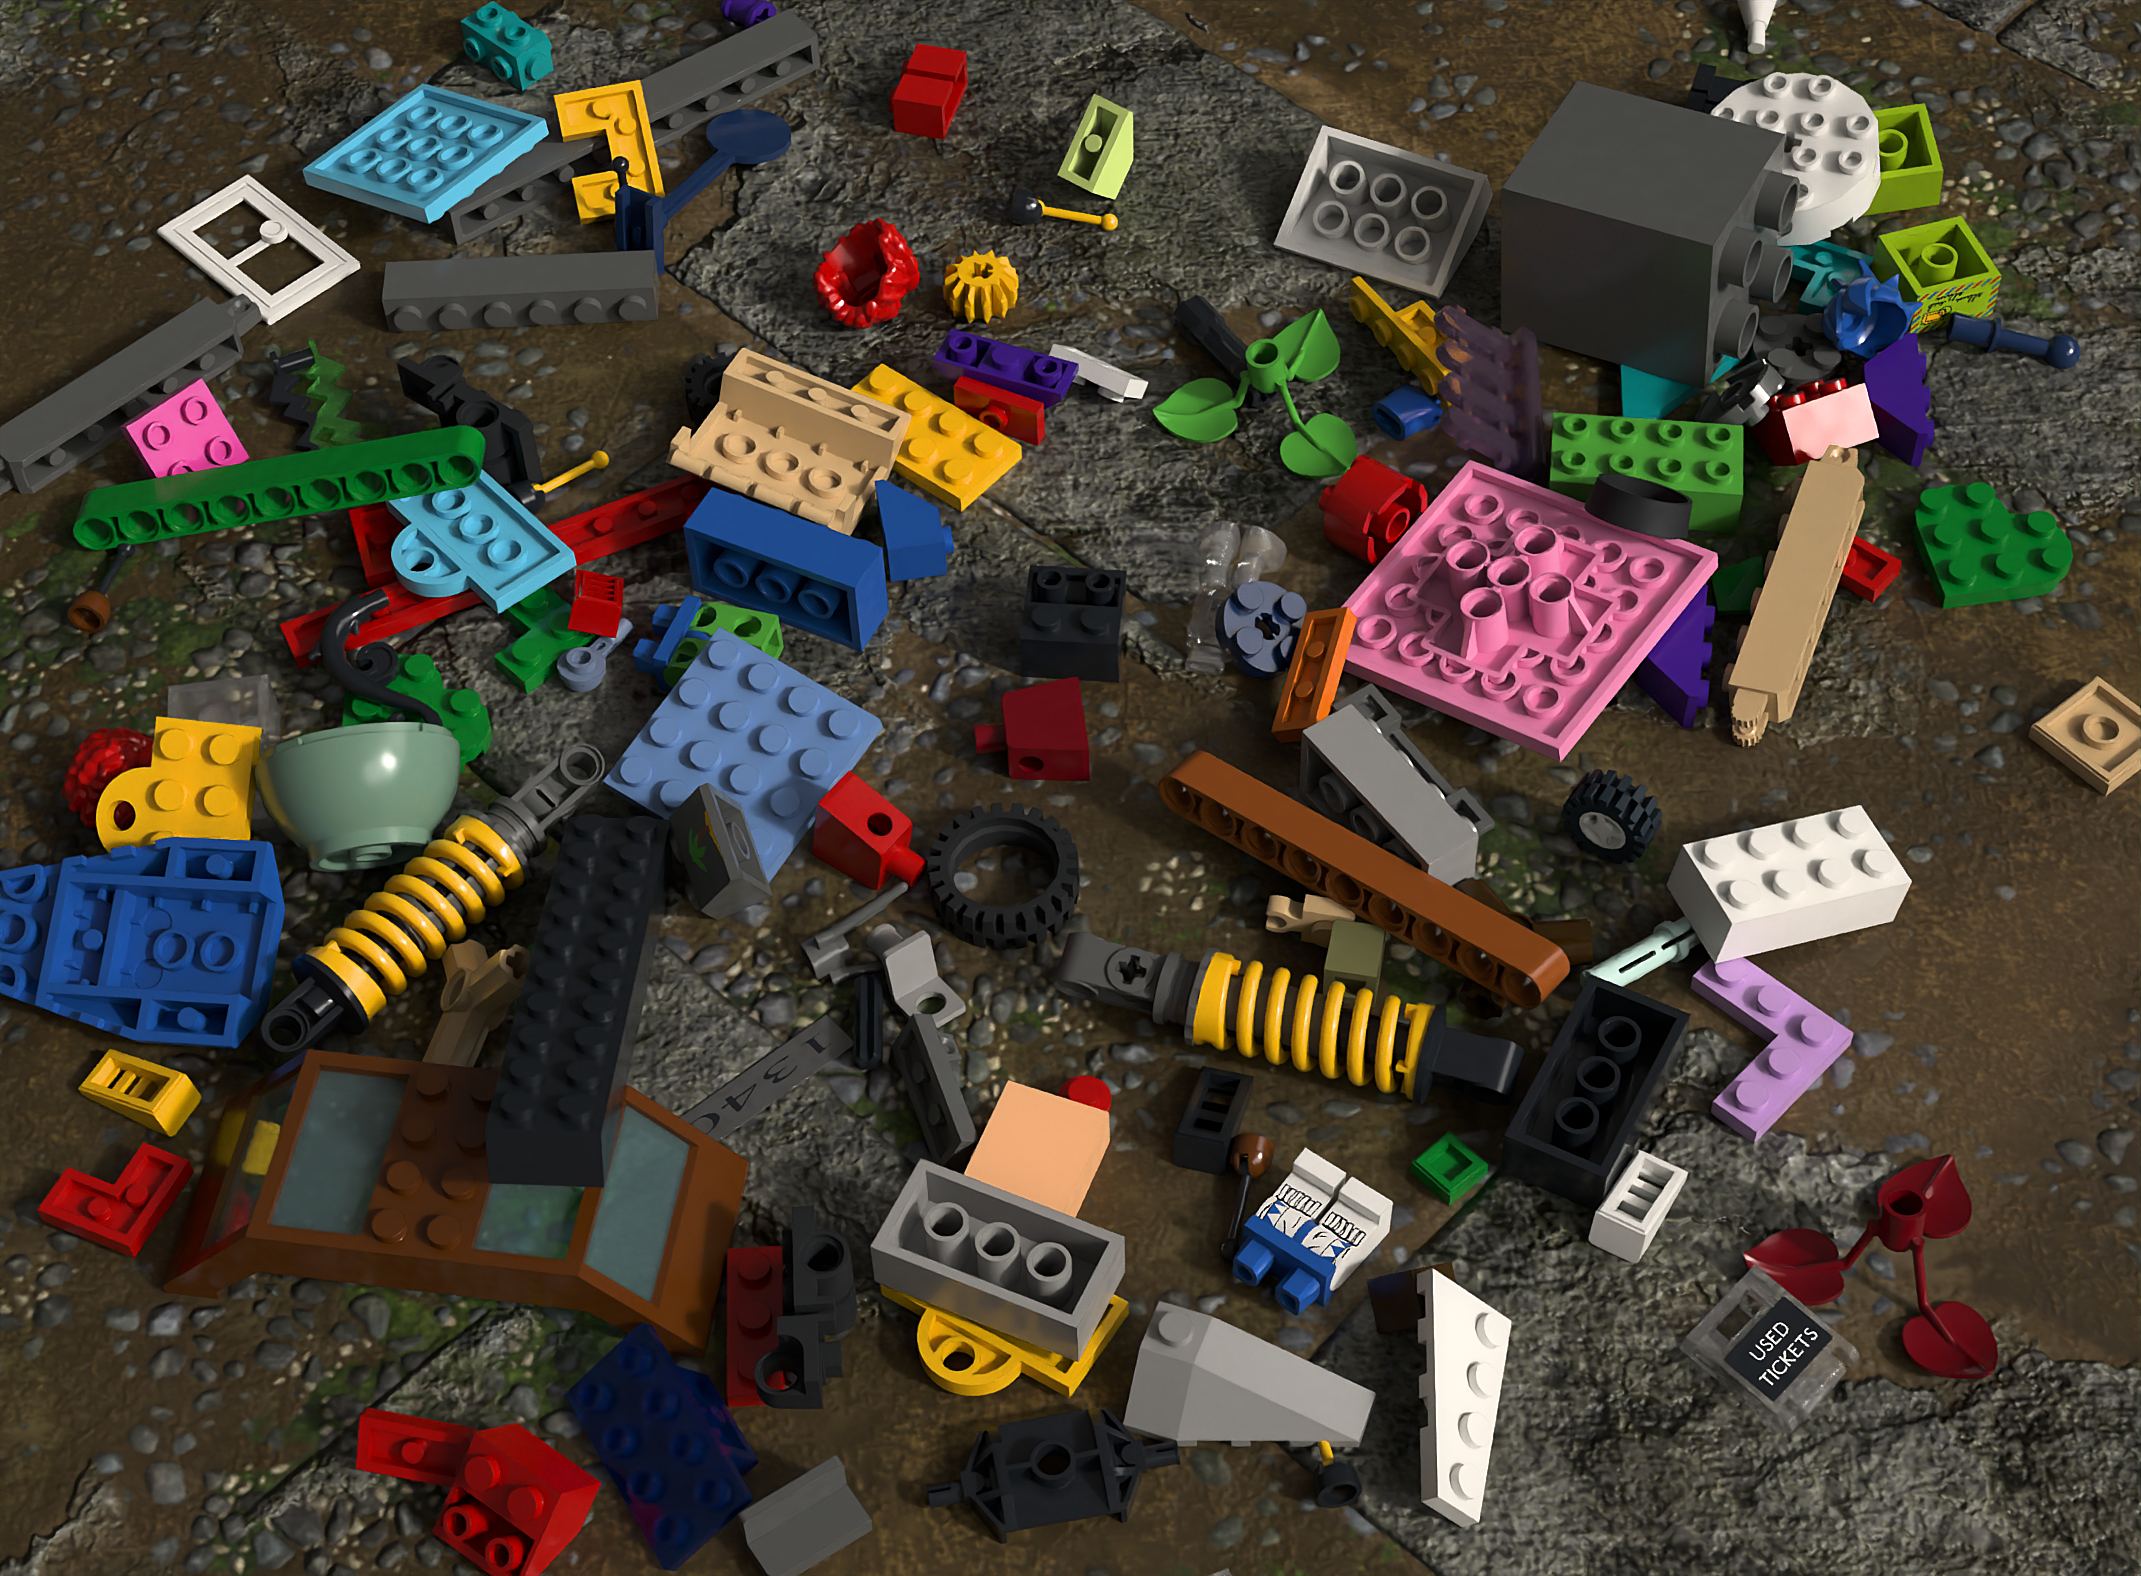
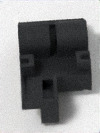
M404 356L396 363L404 396L438 414L441 428L467 425L482 433L486 443L482 469L505 489L513 483L525 479L536 481L540 485L544 484L540 457L537 452L533 432L534 427L526 414L520 410L510 409L496 401L484 390L478 391L467 385L466 378L462 376L464 369L451 356H433L426 359L420 365Z
M814 1205L792 1207V1229L782 1230L784 1264L787 1263V1278L783 1279L784 1310L785 1313H788V1316L777 1317L779 1346L767 1352L758 1360L754 1369V1378L758 1396L766 1405L772 1408L823 1409V1385H826V1378L843 1377L841 1341L825 1342V1336L836 1335L847 1330L855 1321L858 1308L850 1249L847 1241L835 1231L818 1229ZM784 1370L789 1388L783 1390L770 1388L766 1384L769 1376L777 1371Z

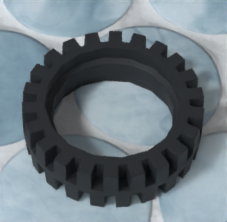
M1002 802L991 803V813L985 814L982 806L972 808L971 820H968L961 813L953 818V828L945 825L940 830L939 840L934 839L930 848V856H928V886L933 910L937 917L941 916L942 925L948 931L955 928L956 937L964 942L972 935L974 946L985 949L988 940H994L995 950H1006L1007 941L1014 940L1016 949L1028 947V936H1032L1037 944L1046 940L1047 928L1054 934L1063 927V918L1069 920L1072 916L1074 904H1077L1079 898L1080 867L1078 851L1075 842L1072 843L1071 834L1066 827L1060 829L1059 820L1052 815L1044 820L1043 810L1032 807L1028 815L1024 814V806L1019 803H1012L1010 812H1003ZM1000 845L1025 847L1044 856L1052 865L1054 872L1053 881L1043 894L1026 904L1005 908L981 905L963 896L956 888L954 876L956 869L964 859L982 849Z

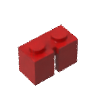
M917 43L910 60L905 59L902 64L898 87H892L888 98V111L894 114L896 132L945 139L968 85L966 51Z

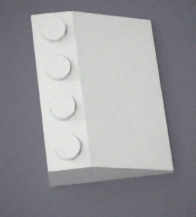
M1322 125L1274 246L1284 251L1439 300L1475 239L1493 193L1487 175Z

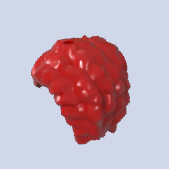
M877 218L874 221L868 220L865 225L859 222L850 229L848 236L844 235L838 238V243L832 248V251L823 253L824 262L818 264V271H815L813 274L812 286L817 294L818 304L832 315L834 321L845 326L866 329L873 324L891 320L898 315L899 309L902 307L901 299L918 287L920 280L918 261L914 257L912 249L908 248L906 239L897 231L894 224H889L881 218Z
M117 726L114 729L99 728L96 732L90 733L80 743L68 765V771L63 775L64 784L61 793L62 797L66 798L69 802V810L74 813L80 812V821L87 828L96 827V811L99 799L105 788L114 778L134 768L151 767L153 738L139 730ZM124 801L115 808L114 822L121 830L129 829L135 821L136 814L133 806Z

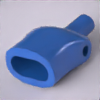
M1404 384L1395 389L1390 395L1374 403L1371 413L1374 421L1385 433L1395 440L1402 441L1419 431L1436 426L1442 419L1443 409L1439 405L1442 402L1435 395L1430 396L1426 391L1412 384Z

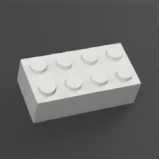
M1858 805L1685 844L1680 850L1666 886L1716 964L1892 922L1912 881L1862 806Z

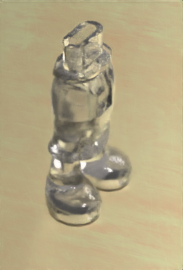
M1218 521L1210 523L1201 529L1197 540V551L1202 560L1206 562L1205 567L1198 575L1199 591L1187 624L1185 649L1189 654L1185 665L1189 670L1218 676L1223 674L1226 662L1233 660L1234 657L1228 648L1223 651L1217 641L1215 632L1216 613L1222 602L1241 584L1259 581L1261 573H1275L1284 564L1287 553L1285 543L1270 531L1255 525L1248 526L1241 545L1238 567L1236 570L1228 569L1229 564L1235 559L1240 547V531L1238 526L1230 521Z

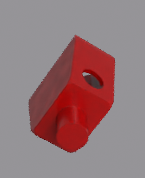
M850 770L817 803L812 855L872 890L881 889L893 875L907 883L910 887H913L921 880L928 868V861L909 849L913 828L911 820Z

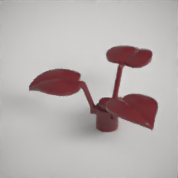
M1952 1154L1920 1162L1887 1180L1881 1186L1877 1195L1878 1219L1868 1220L1864 1233L1849 1253L1841 1259H1838L1839 1252L1837 1246L1831 1239L1816 1230L1807 1228H1794L1777 1232L1766 1238L1755 1248L1744 1252L1743 1261L1748 1271L1769 1293L1779 1299L1786 1297L1793 1304L1816 1306L1829 1303L1840 1297L1844 1289V1280L1839 1271L1850 1269L1875 1236H1878L1882 1244L1891 1251L1906 1252L1911 1250L1918 1309L1923 1316L1912 1318L1904 1325L1902 1347L1907 1357L1921 1370L1945 1378L1981 1379L1992 1375L1996 1369L1998 1362L1997 1344L1991 1328L1978 1312L1958 1301L1942 1303L1933 1311L1928 1302L1923 1256L1925 1241L1922 1235L1931 1239L1952 1237L1966 1229L1972 1215L1970 1196L1960 1179Z

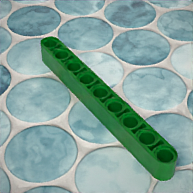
M457 425L97 488L88 491L84 495L74 524L73 534L78 543L85 548L106 550L116 548L121 543L135 545L465 488L473 485L480 477L486 448L485 438L481 432L473 427Z

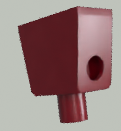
M1078 677L1065 678L1007 692L1001 696L1002 722L974 725L976 753L1006 752L1009 776L1013 779L1090 781L1089 745Z

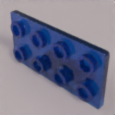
M640 1323L567 1391L566 1397L663 1569L676 1571L752 1501V1494L742 1477L759 1463L756 1455L708 1375L676 1366L652 1325Z

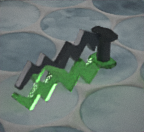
M313 338L307 340L308 348L281 357H277L275 351L269 353L275 374L269 399L270 406L287 408L283 414L284 420L308 427L296 443V450L308 452L367 441L353 436L361 429L359 422L336 417L353 397L351 391L333 386L346 372L344 365L320 356ZM312 366L306 373V377L316 381L306 391L307 396L291 393L290 391L299 382L298 376L288 375V373ZM310 397L326 401L318 413L305 411L311 404ZM324 432L333 434L330 439L331 444L319 440Z

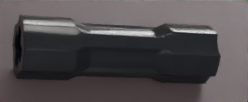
M1195 295L1187 301H1182L1173 313L1175 315L1174 326L1192 345L1201 348L1230 378L1232 386L1238 391L1241 383L1240 373L1248 370L1246 361L1248 346L1226 325L1224 317L1204 297ZM1249 384L1245 399L1252 406L1261 409L1266 404L1274 402L1279 397L1280 392L1262 393L1254 388L1252 384Z

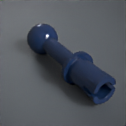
M1953 311L1946 329V339L1983 347L1984 352L1991 354L1995 346L2043 357L2048 365L2058 369L2071 368L2080 358V346L2069 335L2058 334L2047 340L2001 328V318L1997 317L1989 320Z

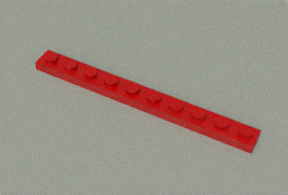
M687 474L546 527L574 551L577 564L574 567L682 528L712 487L730 494H738L743 497L744 495L693 474ZM399 581L385 585L380 588L385 592L390 605L371 614V620L360 625L358 635L350 634L345 643V652L475 605L484 600L471 588L452 596L426 597L407 590ZM380 588L361 594L359 597L362 598ZM345 601L279 624L283 638L298 670L322 661L321 657L310 661L308 660V655L321 636V630L327 618Z

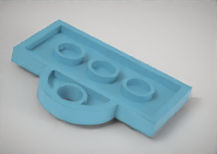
M483 469L478 481L465 488L386 501L388 511L406 527L396 537L391 550L395 574L399 582L407 590L426 597H447L471 588L499 614L577 565L574 551ZM422 563L432 565L424 571L416 572L411 570L414 566Z

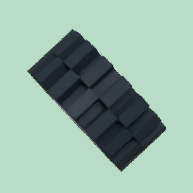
M1595 769L1592 774L1587 772L1583 775L1563 805L1561 818L1566 819L1563 823L1565 831H1574L1570 838L1575 843L1583 841L1586 844L1583 850L1591 854L1593 849L1599 852L1598 858L1603 861H1607L1612 856L1614 864H1622L1625 859L1628 863L1635 862L1637 857L1640 859L1661 827L1662 810L1655 808L1658 801L1654 796L1646 797L1644 795L1648 790L1645 786L1640 784L1636 788L1631 784L1632 777L1625 774L1621 780L1617 776V771L1609 769L1604 775L1602 769Z

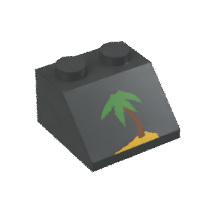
M709 783L698 786L669 817L674 834L669 836V841L677 860L681 864L685 863L690 878L689 881L685 882V888L691 904L696 910H701L705 914L719 920L769 899L773 895L741 804Z

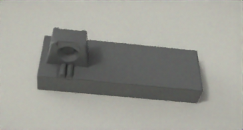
M913 1013L891 1048L934 1163L959 1173L979 1142L977 1132L953 1072L962 1057L955 1043L954 1036L949 1033L936 1031L937 1027L932 1014Z

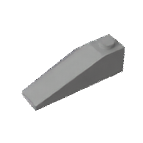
M1159 1301L1139 1348L1123 1426L1129 1432L1165 1443L1176 1440L1178 1446H1197V1441H1231L1232 1446H1251V1441H1285L1290 1447H1318L1317 1443L1324 1440L1329 1442L1330 1447H1359L1376 1401V1393L1213 1316Z

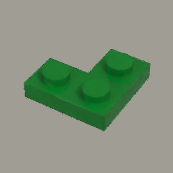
M547 585L542 586L503 611V617L524 633V635L494 655L496 669L526 694H529L558 673V659L563 653L576 647H590L600 637V635L568 629L571 605Z

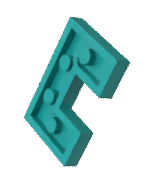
M1822 240L1807 245L1781 246L1793 250L1794 260L1790 277L1809 283L1799 300L1797 313L1806 316L1813 313L1823 314V305H1828L1837 293L1831 279L1839 278L1852 284L1855 279L1861 277L1857 261L1863 259L1871 270L1874 257Z

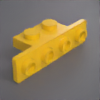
M1360 276L1351 279L1353 297L1349 299V305L1356 320L1360 323L1365 322L1373 330L1379 344L1383 347L1388 346L1396 354L1403 369L1406 371L1411 370L1420 379L1428 395H1435L1446 407L1455 404L1452 370L1471 362L1470 347L1423 300L1394 312Z

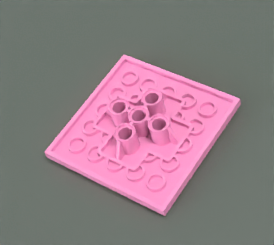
M1469 460L1342 605V607H1349L1357 617L1343 671L1561 762L1718 568V556L1713 551L1681 539L1650 536L1612 525L1589 514L1584 509L1586 503Z

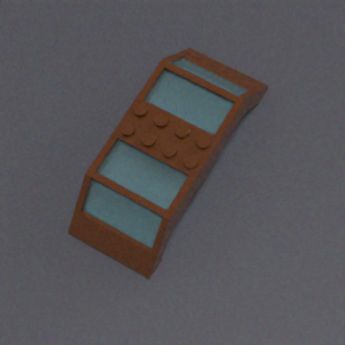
M307 1049L226 1101L165 1277L163 1288L165 1293L219 1299L222 1289L255 1273L264 1272L587 1311L647 1343L651 1352L705 1358L726 1271L727 1249H731L748 1178L749 1162L636 1089L626 1085L604 1188L489 1184L485 1126L500 1071Z

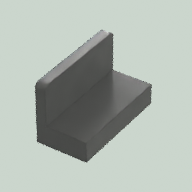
M838 1456L831 1457L743 1510L737 1516L743 1546L763 1576H798L873 1530L870 1516L847 1485L844 1465Z

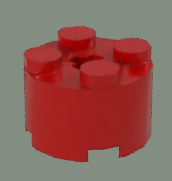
M1366 455L1357 456L1352 462L1350 469L1347 470L1336 485H1329L1323 491L1319 501V509L1325 512L1323 517L1325 539L1334 546L1375 567L1414 524L1418 511L1423 514L1427 509L1428 494L1424 485Z

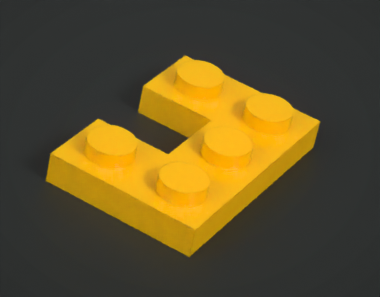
M640 80L554 95L563 142L607 135L611 159L623 156L629 162V169L626 172L628 185L665 198ZM607 171L571 178L581 225L616 219L615 192L619 189L617 173Z

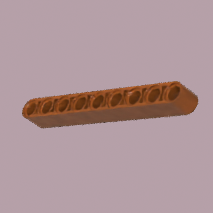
M1194 750L1159 780V795L1165 805L1176 814L1320 895L1330 898L1361 918L1518 1006L1526 1009H1533L1539 1006L1567 977L1570 971V962L1567 955L1553 942L1208 752Z

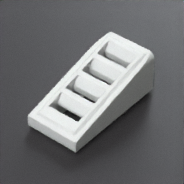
M1638 1149L1595 1212L1589 1234L1590 1243L1631 1263H1638L1684 1185L1688 1172ZM1638 1176H1641L1658 1185H1661L1664 1187V1189L1662 1190L1647 1182H1644L1638 1179Z

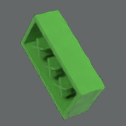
M1553 412L1548 455L1547 489L1586 503L1599 474L1613 473L1641 478L1677 490L1693 501L1688 530L1736 534L1743 498V425Z

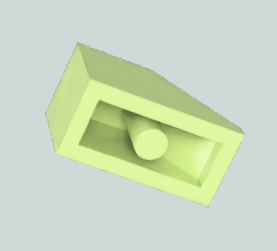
M1093 94L1057 175L1092 193L1115 200L1133 162V112L1099 95Z

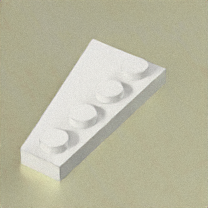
M1432 1268L1417 1274V1293L1425 1296L1426 1317L1418 1320V1343L1426 1345L1427 1373L1419 1376V1398L1424 1400L1428 1410V1426L1420 1429L1421 1502L1459 1526L1465 1527L1479 1523L1512 1321Z

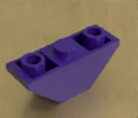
M952 328L933 358V366L953 386L961 375L1043 402L1044 410L1062 401L1079 371L1078 363Z
M1906 333L1902 339L1895 341L1865 363L1860 383H1865L1879 433V437L1873 440L1910 466H1920L1924 448L1932 447L1934 439L1933 419H1926L1930 406V387L1922 385V380H1924L1926 374V353L1918 351L1917 333Z
M1708 585L1702 586L1638 666L1636 684L1685 728H1693L1696 709L1706 710L1709 680H1702L1700 676L1701 671L1709 672L1712 643L1703 642L1704 634H1712L1715 606L1706 605Z

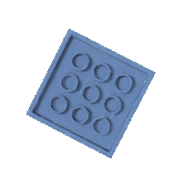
M719 627L603 780V783L610 792L659 820H670L669 817L698 786L705 783L711 784L741 804L767 881L770 883L816 820L817 803L849 770L851 771L883 726L878 717Z

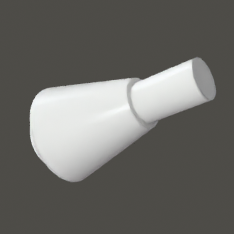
M1737 0L1746 30L1748 31V51L1752 54L1762 53L1765 49V30L1768 27L1777 0Z

